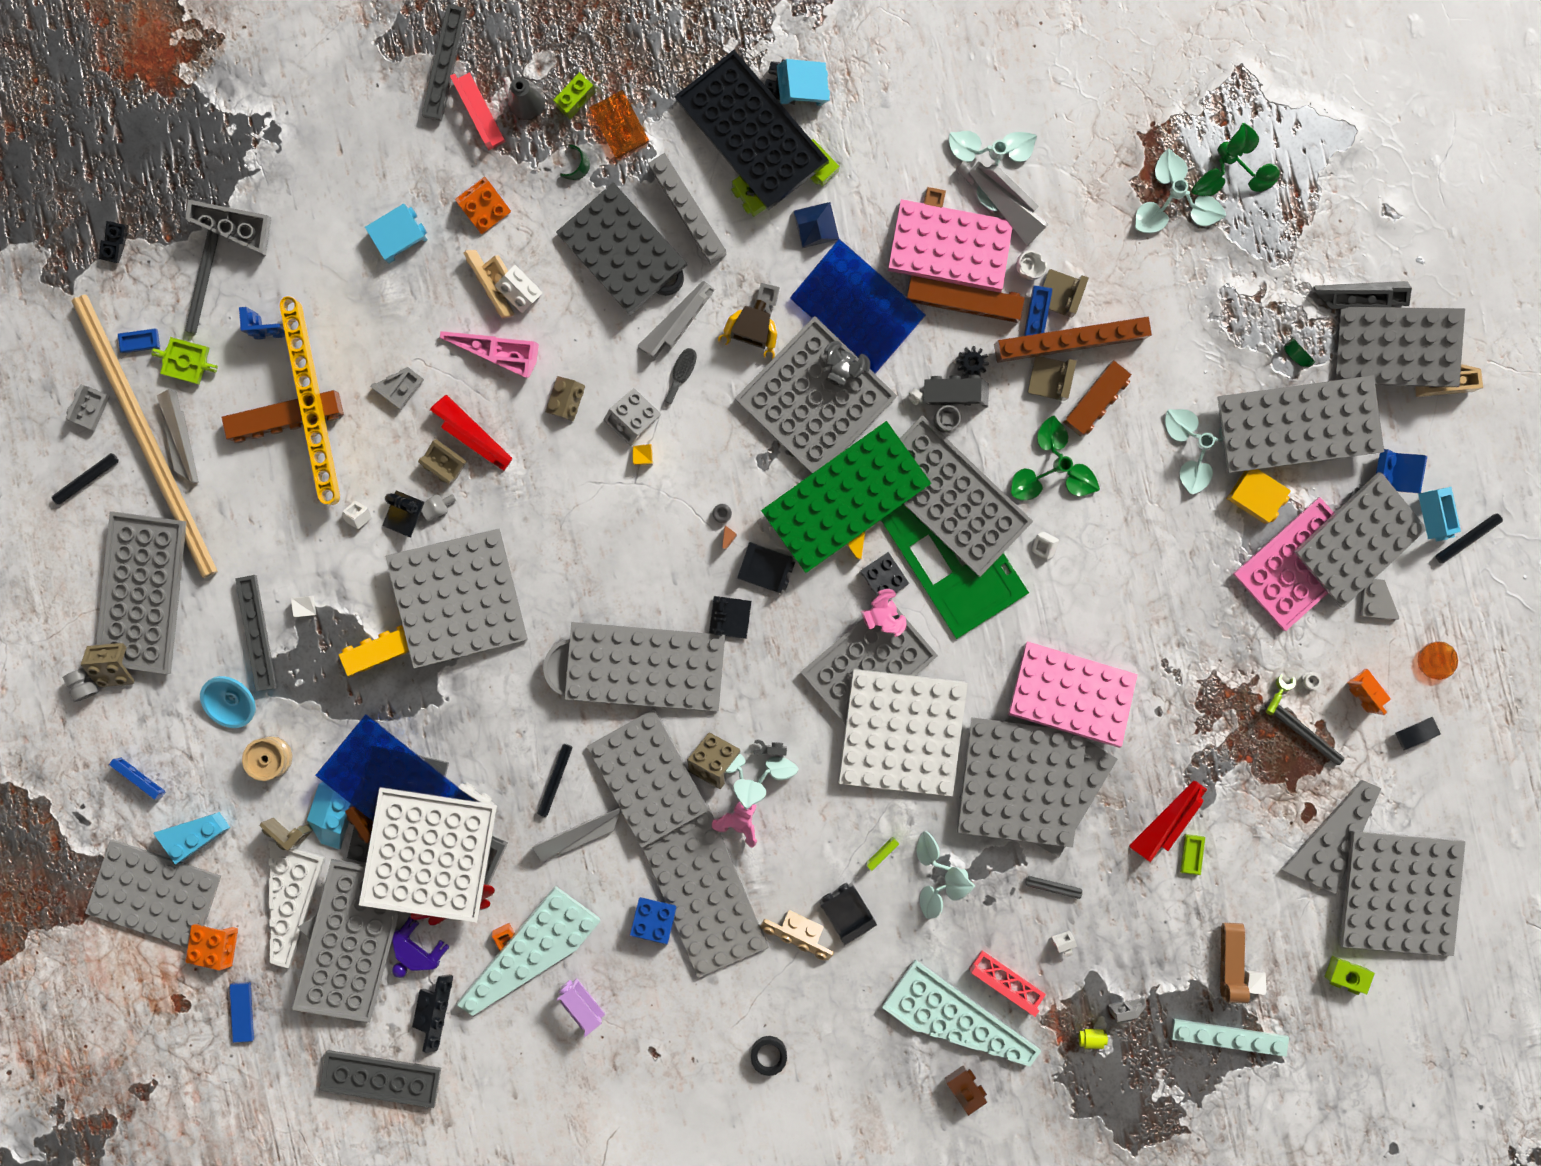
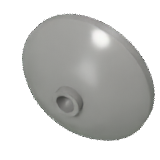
M570 639L563 640L554 645L547 653L543 664L546 682L555 692L565 696Z

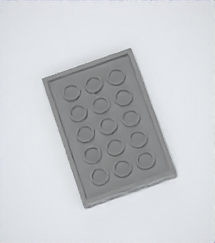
M1348 307L1341 309L1336 380L1374 375L1375 385L1459 387L1465 308Z
M1378 472L1305 540L1294 553L1335 602L1344 608L1422 535L1426 528L1386 477Z
M898 608V615L892 616L894 619H898L900 615H903ZM862 619L801 671L803 676L845 725L853 669L915 676L938 656L907 619L905 630L897 637L894 636V633L882 632V626L875 625L874 628L869 629L864 619Z
M655 709L587 746L641 848L709 811L707 804Z
M110 840L85 914L188 948L191 926L194 924L205 926L221 875L182 862L174 864L170 858L116 840Z

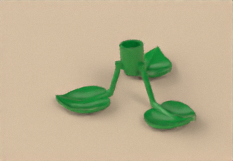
M1242 123L1230 141L1223 142L1217 149L1221 157L1219 159L1221 172L1215 168L1205 173L1194 185L1191 193L1199 196H1212L1218 193L1225 185V178L1223 177L1225 174L1224 163L1233 164L1237 161L1253 177L1249 181L1248 186L1255 192H1262L1271 188L1278 181L1280 170L1274 164H1266L1260 167L1255 174L1238 157L1242 156L1243 153H1251L1259 143L1256 131L1248 124Z
M1051 416L1045 420L1037 434V442L1040 448L1043 450L1051 449L1052 453L1058 456L1053 463V469L1037 477L1031 469L1024 468L1017 471L1013 476L1011 484V495L1016 499L1030 500L1039 496L1043 486L1038 480L1053 472H1067L1069 477L1066 479V487L1072 495L1084 496L1100 490L1097 478L1090 468L1084 464H1075L1073 466V461L1070 457H1063V454L1055 450L1064 448L1069 439L1066 428L1058 421L1056 416Z

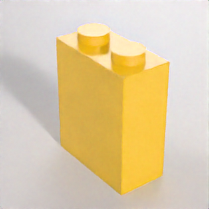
M1259 469L1242 473L1226 499L1266 524L1276 520L1279 515L1277 511L1281 505L1284 506L1290 498L1288 495L1291 490Z

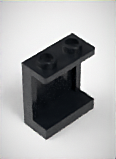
M749 542L737 579L781 594L782 590L786 591L789 583L786 577L788 572L792 573L795 562L792 561V556Z
M853 883L842 884L837 888V892L826 894L821 898L822 901L819 902L820 907L831 921L844 946L877 926L876 920Z

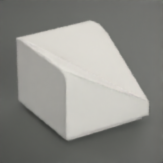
M354 501L341 512L345 522L356 529H359L371 519L369 509L357 501Z
M1045 532L1039 533L1036 536L1031 551L1048 560L1055 555L1060 540Z
M314 596L291 598L293 617L316 615Z
M1246 970L1244 983L1249 987L1250 993L1266 995L1265 973Z

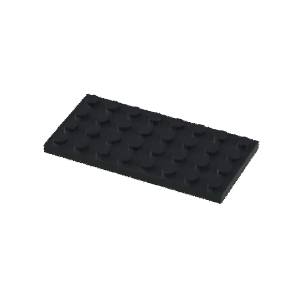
M732 50L674 96L679 105L768 211L829 163L828 158L735 50Z

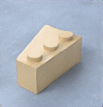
M1461 364L1459 387L1415 386L1416 397L1475 392L1483 388L1482 373L1480 368Z

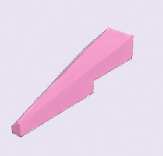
M440 332V338L525 378L530 377L537 363L539 344L534 341Z

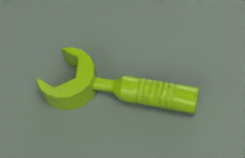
M1282 675L1277 678L1276 685L1280 690L1274 695L1268 706L1267 714L1273 715L1282 699V693L1290 691L1295 686L1294 677L1291 678L1288 685L1282 681Z

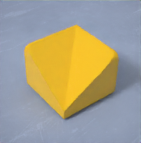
M652 444L633 446V465L653 464Z

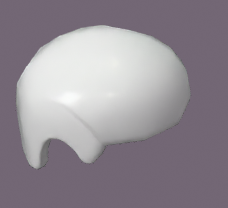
M1031 250L1025 251L1017 258L1016 269L1022 278L1027 280L1038 279L1046 273L1047 262L1042 260L1040 253Z

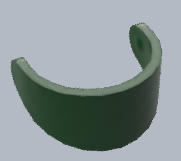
M569 144V148L580 152L581 163L574 172L570 174L560 173V177L578 180L588 173L590 160L587 154L579 147Z
M1293 337L1284 345L1286 354L1298 365L1309 368L1315 363L1314 359Z

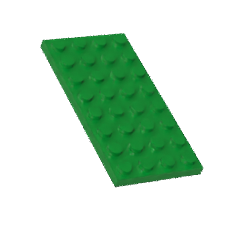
M885 421L767 505L761 512L803 571L807 573L932 483L889 423Z

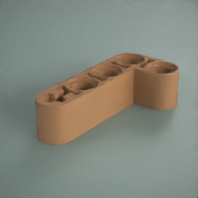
M1222 923L1220 957L1221 997L1227 1003H1249L1250 991L1249 987L1244 983V924Z

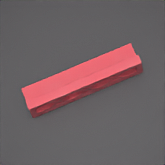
M470 72L457 78L455 73L450 75L488 150L506 142Z
M982 950L969 968L970 972L1036 1017L1039 1013L1037 1007L1046 994ZM985 957L990 960L991 968L982 969L978 964ZM1003 969L1006 972L1007 979H996L994 971ZM1019 980L1022 983L1023 990H1012L1010 982ZM1034 991L1039 994L1034 1004L1027 1000V992Z

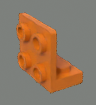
M485 176L455 198V201L481 234L511 212Z
M1368 669L1362 670L1347 682L1350 686V692L1362 701L1361 706L1366 712L1380 715L1387 713L1383 705L1390 701L1391 698Z
M197 924L192 925L186 963L215 970L232 967L238 928L229 927L219 930Z

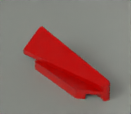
M448 395L443 396L430 408V411L445 420L441 426L442 429L503 471L506 470L512 461V457Z
M1192 781L1129 847L1149 862L1153 860L1161 847L1169 851L1203 803L1202 796L1207 789L1197 781Z

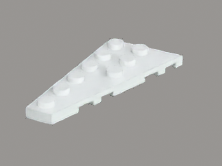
M269 840L270 963L289 969L302 933L298 926L306 920L325 857L299 848L289 851L282 850L276 845L277 841Z

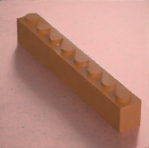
M1148 316L1002 339L994 343L996 361L1000 363L1145 340L1152 336Z

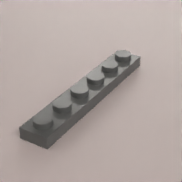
M447 4L422 111V116L438 121L443 119L452 80L450 75L454 71L467 15L465 7Z
M257 575L235 578L255 690L257 692L277 688Z

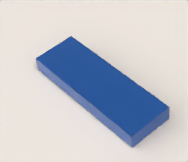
M1033 285L1024 336L1045 333L1053 288Z
M122 757L112 759L109 763L112 768L154 800L162 798L166 793L164 789Z
M251 982L231 983L230 1002L233 1043L253 1041Z

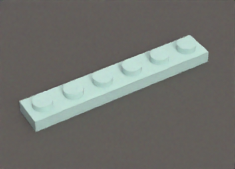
M1173 1019L1170 1037L1172 1040L1287 1057L1289 1037L1286 1035Z

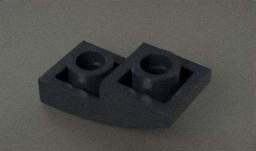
M106 221L105 238L100 242V260L119 263L126 242L128 225Z
M1433 717L1395 732L1403 750L1441 735Z

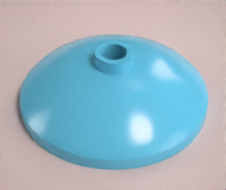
M217 676L209 679L201 688V705L206 714L216 723L228 728H240L247 725L253 719L256 711L254 698L250 691L239 681L230 677Z

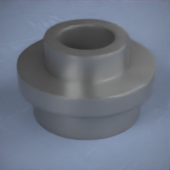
M719 504L715 506L713 517L717 522L725 523L730 520L732 511L728 505ZM720 510H724L726 512V515L724 517L719 516Z

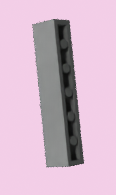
M663 153L650 161L648 164L651 172L709 264L712 265L726 256V249L666 154Z

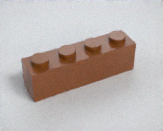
M1113 360L1065 418L1063 423L1079 436L1085 433L1088 435L1095 427L1093 425L1096 419L1100 420L1107 412L1105 410L1108 404L1112 405L1119 397L1117 395L1120 389L1124 390L1131 381L1128 379L1132 374Z

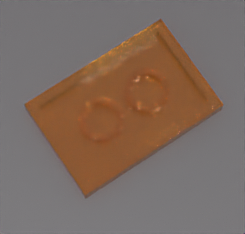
M623 90L589 107L615 159L650 142Z

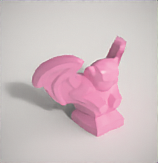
M883 589L878 591L879 595L871 602L873 607L870 610H862L860 612L869 629L874 628L875 625L882 626V632L894 633V636L897 637L906 628V618L903 615H900L898 619L892 617L898 615L897 608L892 599L889 602L888 600L895 597L896 593L892 589Z
M738 802L734 808V813H726L718 820H713L712 828L718 832H726L729 829L728 827H731L739 833H744L746 837L745 842L749 847L753 848L757 843V839H755V829L751 821L757 805L754 804L746 810Z

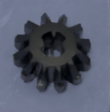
M972 346L970 352L969 348L966 347L964 348V353L960 352L958 354L961 359H957L956 363L962 365L957 370H964L962 373L963 377L967 373L969 375L981 376L980 372L985 373L987 371L983 366H988L989 362L983 360L988 355H980L983 349L980 348L976 352V347ZM974 359L976 361L974 364H977V366H970V361Z

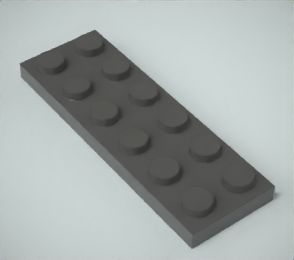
M327 1050L320 1090L434 1108L441 1068Z

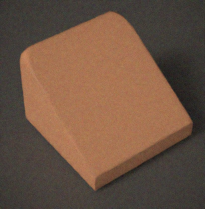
M726 525L722 546L724 549H727L737 537V534Z

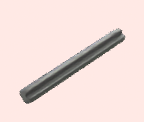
M1272 699L1266 702L1265 708H1268ZM1278 704L1274 712L1276 717L1336 765H1340L1345 758Z

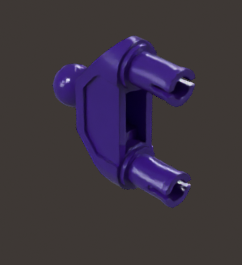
M411 917L408 918L401 929L395 930L392 938L396 959L401 962L396 963L392 968V974L397 978L404 977L407 974V968L411 971L436 969L440 964L439 960L449 949L448 944L440 949L445 942L439 940L431 953H428L413 942L409 936L419 925V922L417 920L413 922L414 919Z

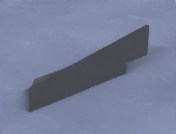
M1407 281L1315 285L1314 290L1331 309H1345L1348 307H1391V304L1409 306L1412 287Z

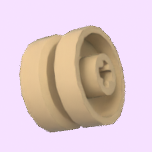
M268 736L254 740L247 745L243 752L242 764L250 777L266 781L287 772L292 764L293 755L286 741L279 737Z

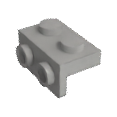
M81 384L74 393L75 398L67 409L66 420L95 431L110 396Z

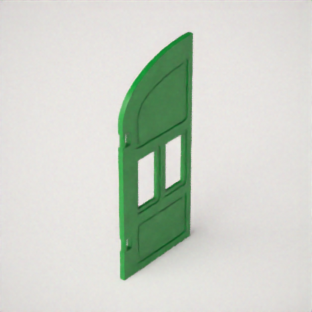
M904 504L881 519L956 639L1029 594L1004 553L979 577L966 564L962 566L954 552ZM927 535L930 536L952 571L951 574L934 585L910 549L911 545ZM1004 563L1010 571L1008 575H1006L1001 567Z

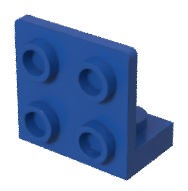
M239 307L240 329L248 334V336H252L257 340L266 339V336L272 335L273 338L285 337L283 325H262V319L258 313L248 307Z
M1384 449V452L1379 455L1376 474L1378 472L1382 473L1397 492L1420 494L1427 456L1395 453L1389 449Z
M640 897L630 936L668 945L676 905Z

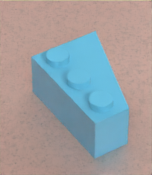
M218 812L162 829L153 834L174 864H178L224 833L230 826L221 813Z

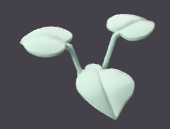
M971 131L950 132L949 146L957 159L966 162L973 161L976 154L980 155L989 151L991 159L995 160V165L998 166L1000 160L1007 153L1009 158L1015 162L1028 160L1033 152L1037 135L1027 132H1013L1006 135L1003 140L995 141L992 146L988 145L987 148L978 151L982 143L976 133ZM978 186L976 194L980 203L990 211H997V207L981 187Z
M1168 148L1160 156L1156 164L1155 176L1161 184L1171 182V195L1161 209L1154 202H1147L1141 205L1136 213L1135 228L1143 233L1161 231L1169 220L1168 215L1163 211L1173 198L1181 199L1184 196L1187 197L1189 205L1193 208L1190 214L1191 219L1199 226H1210L1225 218L1226 212L1222 205L1211 196H1198L1195 204L1192 202L1190 191H1187L1188 182L1184 179L1188 172L1187 164Z
M1168 409L1165 424L1169 435L1174 440L1180 442L1186 441L1189 435L1198 438V447L1202 449L1198 463L1192 460L1182 465L1179 473L1180 480L1188 492L1196 494L1202 491L1212 479V467L1207 463L1201 464L1206 450H1209L1215 441H1223L1221 427L1219 428L1221 438H1216L1211 433L1194 434L1193 432L1198 428L1199 422L1193 412L1185 409Z
M739 754L725 773L739 771L740 779L734 783L733 788L737 799L747 810L755 803L764 799L766 789L761 783L769 773L776 780H785L797 774L799 768L786 758L771 757L765 764L768 770L764 772L758 782L743 779L741 768L745 764V759Z
M924 831L917 843L916 852L919 861L925 866L932 864L933 866L948 870L945 875L946 885L936 888L935 891L932 886L928 885L922 889L920 894V907L924 916L927 919L937 918L943 910V901L938 894L939 891L946 889L947 896L951 900L957 901L966 897L975 885L968 879V873L965 869L948 867L935 862L940 856L939 847L931 834Z

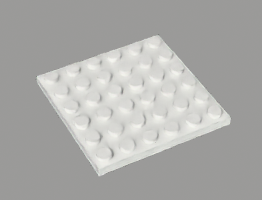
M853 669L838 783L953 796L968 683L964 681Z
M380 787L359 905L478 922L497 805Z

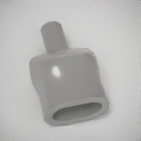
M453 494L444 499L440 495H434L425 501L421 511L427 522L446 515L448 512L447 505L455 502L456 499Z

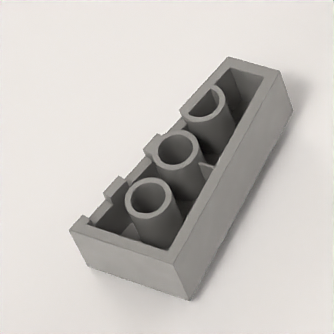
M188 200L186 220L266 255L271 224L270 216Z

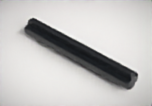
M110 453L52 495V500L58 505L63 503L118 463L119 459L115 454Z
M1498 513L1493 514L1435 556L1439 563H1445L1502 523L1503 518Z
M563 744L537 812L542 817L548 816L573 748L571 745Z

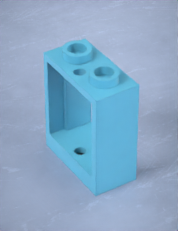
M1452 487L1418 494L1428 539L1435 538L1436 542L1455 537V533L1461 532Z

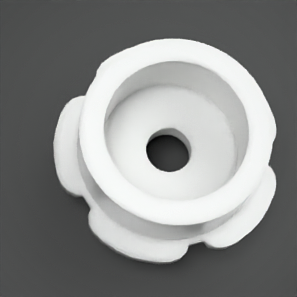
M913 388L911 392H908V399L913 404L924 403V394L919 390Z
M1316 672L1305 673L1302 677V685L1305 689L1316 690L1321 684V679Z

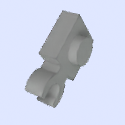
M761 283L757 300L764 301L767 304L765 310L767 313L772 314L770 305L776 306L780 287Z

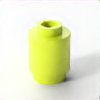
M1084 1029L1079 1031V1046L1084 1047V1049H1104V1045H1108L1107 1033H1104L1103 1029Z

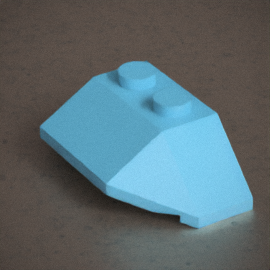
M345 770L319 783L307 822L321 844L341 849L349 824L345 811L355 805L364 776Z

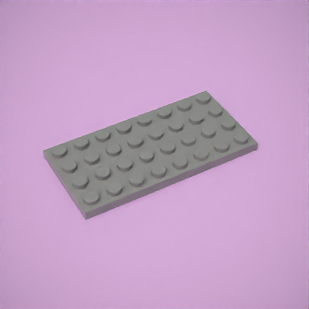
M1374 375L1217 397L1227 473L1384 452Z
M922 415L901 436L900 440L932 484L909 499L904 505L972 571L981 577L1027 529L1033 520Z
M114 511L109 513L96 645L124 643L127 648L122 664L126 669L171 674L187 521Z
M571 622L565 700L719 711L725 635Z
M710 808L704 814L643 847L665 902L676 905L673 921L698 978L769 948L721 833L712 828V822L715 819Z
M331 859L292 1010L370 1023L400 911L359 905L366 865Z

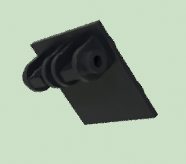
M397 490L395 494H386L385 501L387 504H390L382 526L411 538L424 501Z
M889 552L860 570L861 575L864 576L868 586L870 585L871 590L874 591L876 596L879 595L878 591L892 589L897 593L910 584Z
M714 596L709 634L747 639L752 601Z

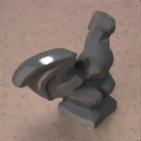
M833 341L824 350V352H827V366H832V371L827 376L826 381L841 388L845 385L846 378L849 376L855 379L864 372L867 374L870 370V360L866 355L860 354L858 362H853L856 357L850 352L841 350L840 355L838 350L842 344L838 341Z

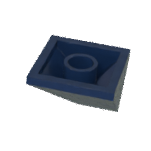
M831 202L793 211L802 248L839 240Z

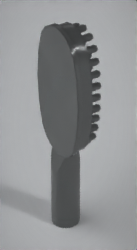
M687 348L679 355L673 369L674 381L665 402L672 404L680 384L690 377L697 359L695 350Z

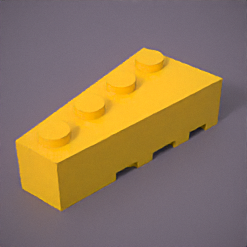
M403 625L396 627L397 631L395 632L385 631L379 634V638L373 641L371 638L359 642L360 646L353 648L349 646L342 649V653L338 655L348 678L355 676L354 673L364 672L376 664H383L393 657H399L408 653L409 648Z

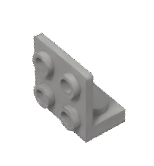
M632 389L608 410L603 420L631 446L661 413L636 389Z

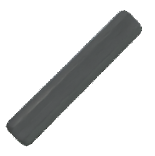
M1028 876L1026 879V886L1076 899H1081L1083 890L1081 888L1033 876Z

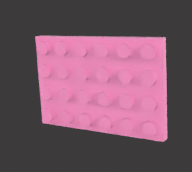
M901 199L888 271L1002 292L1012 226L1006 219L945 207L940 208Z
M1321 497L1315 499L1233 573L1283 631H1287L1328 594L1294 553L1305 540L1334 514Z
M1027 641L1008 715L1120 748L1123 744L1138 674Z

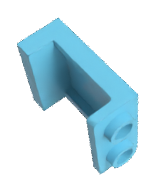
M785 59L777 65L781 104H788L795 100L816 102L817 106H821L830 101L826 62Z
M405 204L400 205L365 226L382 257L389 264L395 261L394 256L421 240L424 242L428 240L425 236L427 234L426 229L422 223L418 225L415 220L418 217L412 207L408 208Z

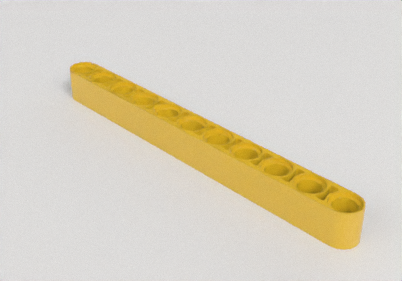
M286 296L280 301V311L317 495L321 503L335 505L340 500V491L303 308L299 301L293 297ZM294 303V309L288 311V305ZM298 321V327L292 330V324ZM301 340L302 346L299 349H296V342ZM302 359H305V366L303 368H300L299 362ZM309 378V385L304 387V379ZM313 397V404L307 406V399ZM317 416V423L311 425V418ZM320 434L321 441L318 444H315L314 438L316 435ZM324 453L325 460L319 463L318 456ZM327 472L329 479L323 482L322 475ZM331 491L333 497L330 501H327L326 493Z

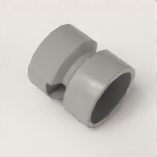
M951 405L943 406L934 416V426L943 433L953 431L961 421L959 410Z
M83 668L62 677L66 686L71 688L69 693L74 702L81 701L99 692L95 683L90 681V676Z

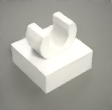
M1070 931L1052 936L1054 945L1059 953L1064 952L1066 957L1073 955L1072 948L1077 947V944Z

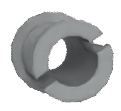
M963 161L956 168L958 170L957 173H960L972 186L976 182L969 173L972 168L969 166V162Z

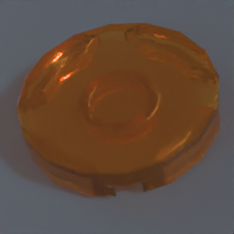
M1430 642L1421 649L1418 655L1419 669L1432 679H1446L1455 672L1458 666L1456 651L1445 642Z

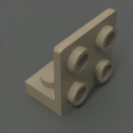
M1049 269L1043 287L1053 288L1049 310L1072 318L1077 313L1089 277L1081 275L1077 279Z
M1041 356L1035 357L1028 393L1066 401L1069 398L1077 360L1068 359L1064 362Z
M124 643L86 647L80 665L98 687L131 685L135 681L122 664L127 648Z
M708 733L687 759L688 770L691 774L721 789L725 784L724 773L740 754V749L714 734Z
M275 818L263 821L259 825L266 836L272 837L277 841L276 845L286 851L300 846L313 831L310 825L307 824L303 827L300 825L297 829L294 828L289 832Z

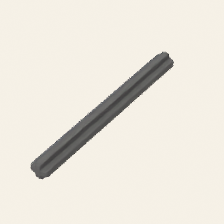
M210 230L207 232L185 331L192 334L197 333L219 234Z

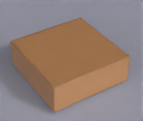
M927 187L924 204L942 208L946 190Z

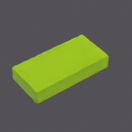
M1185 834L1180 868L1181 873L1201 875L1205 845L1204 836Z
M891 837L866 862L867 867L873 871L899 845V842L894 837Z

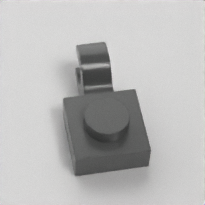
M759 739L754 742L762 746L761 750H754V754L782 756L787 754V746H783V743L772 742V745H765Z

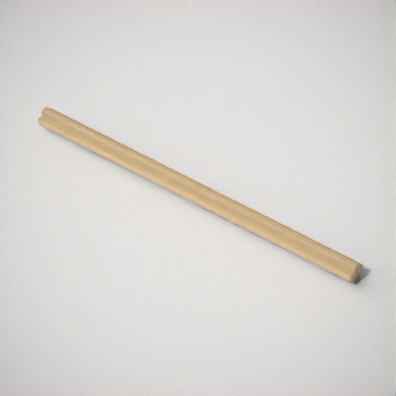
M81 295L80 297L73 298L71 302L174 519L187 521L185 543L201 577L206 578L217 573L216 566L88 296Z

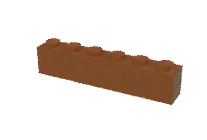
M911 275L906 302L1018 323L1021 320L1025 297L1020 296L1016 292L1006 294Z
M331 390L320 393L324 417L327 421L339 419L338 416L344 415L339 392ZM313 397L307 399V406L313 404ZM298 399L221 417L226 439L234 441V443L246 441L245 438L248 437L253 439L262 438L265 433L269 432L271 434L282 433L283 429L290 428V430L299 429L303 425ZM317 416L311 418V425L317 423Z

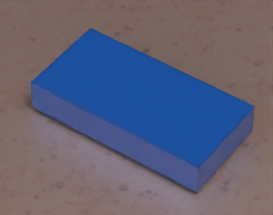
M156 328L118 334L119 349L122 354L160 348L159 334Z

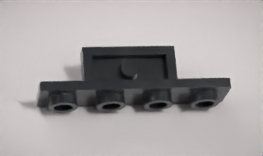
M450 974L438 976L435 992L427 989H420L412 1027L426 1033L422 1049L425 1053L437 1051L440 1045L453 976Z

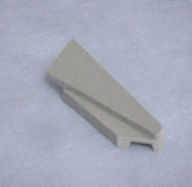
M978 161L970 170V175L1026 245H1029L1048 226L1047 222L1034 213L1039 206L998 166L991 165L990 167H985Z
M702 281L638 344V347L653 359L658 356L665 345L673 348L715 289L705 281Z
M170 389L165 390L157 395V399L163 412L162 417L174 471L188 479L191 483H199L184 411L180 409L177 392Z
M618 807L535 844L532 848L541 862H544L558 852L562 854L614 831L621 809Z

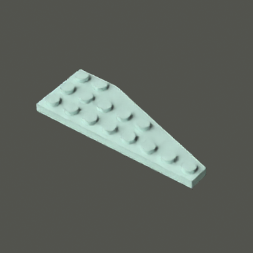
M554 886L460 998L457 1006L472 1016L576 951L601 922L600 918L561 889Z
M916 959L882 1005L884 1010L914 1031L949 1040V1042L981 1050L994 1056L997 1055L1029 1067L1041 1052L1037 1046Z

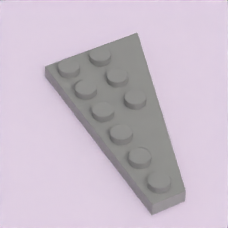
M1360 780L1346 796L1342 804L1333 810L1332 815L1327 820H1324L1305 841V845L1298 852L1296 851L1292 856L1293 858L1281 870L1336 894L1348 867L1351 831L1363 832L1382 788Z

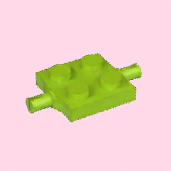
M170 337L165 351L153 348L151 353L152 356L162 358L163 365L160 374L199 385L205 370L216 373L217 370L215 369H218L217 365L207 363L209 347Z

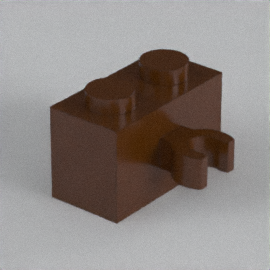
M963 1065L945 1077V1081L969 1116L988 1103L985 1098L987 1093L982 1085L977 1086L974 1080L977 1078L972 1070H967Z

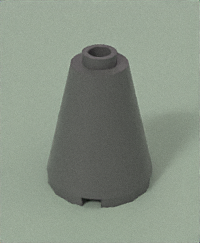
M523 77L513 79L507 98L510 111L522 120H531L540 115L545 108L546 102L543 90L537 84Z

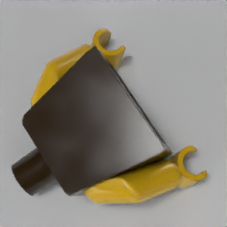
M756 300L753 308L745 306L743 310H738L732 314L723 329L724 333L718 337V341L720 342L724 336L727 338L725 344L727 345L732 338L765 349L764 358L767 352H771L773 359L775 357L773 348L776 346L777 331L774 321L770 319L771 314L764 312L767 304L762 300Z

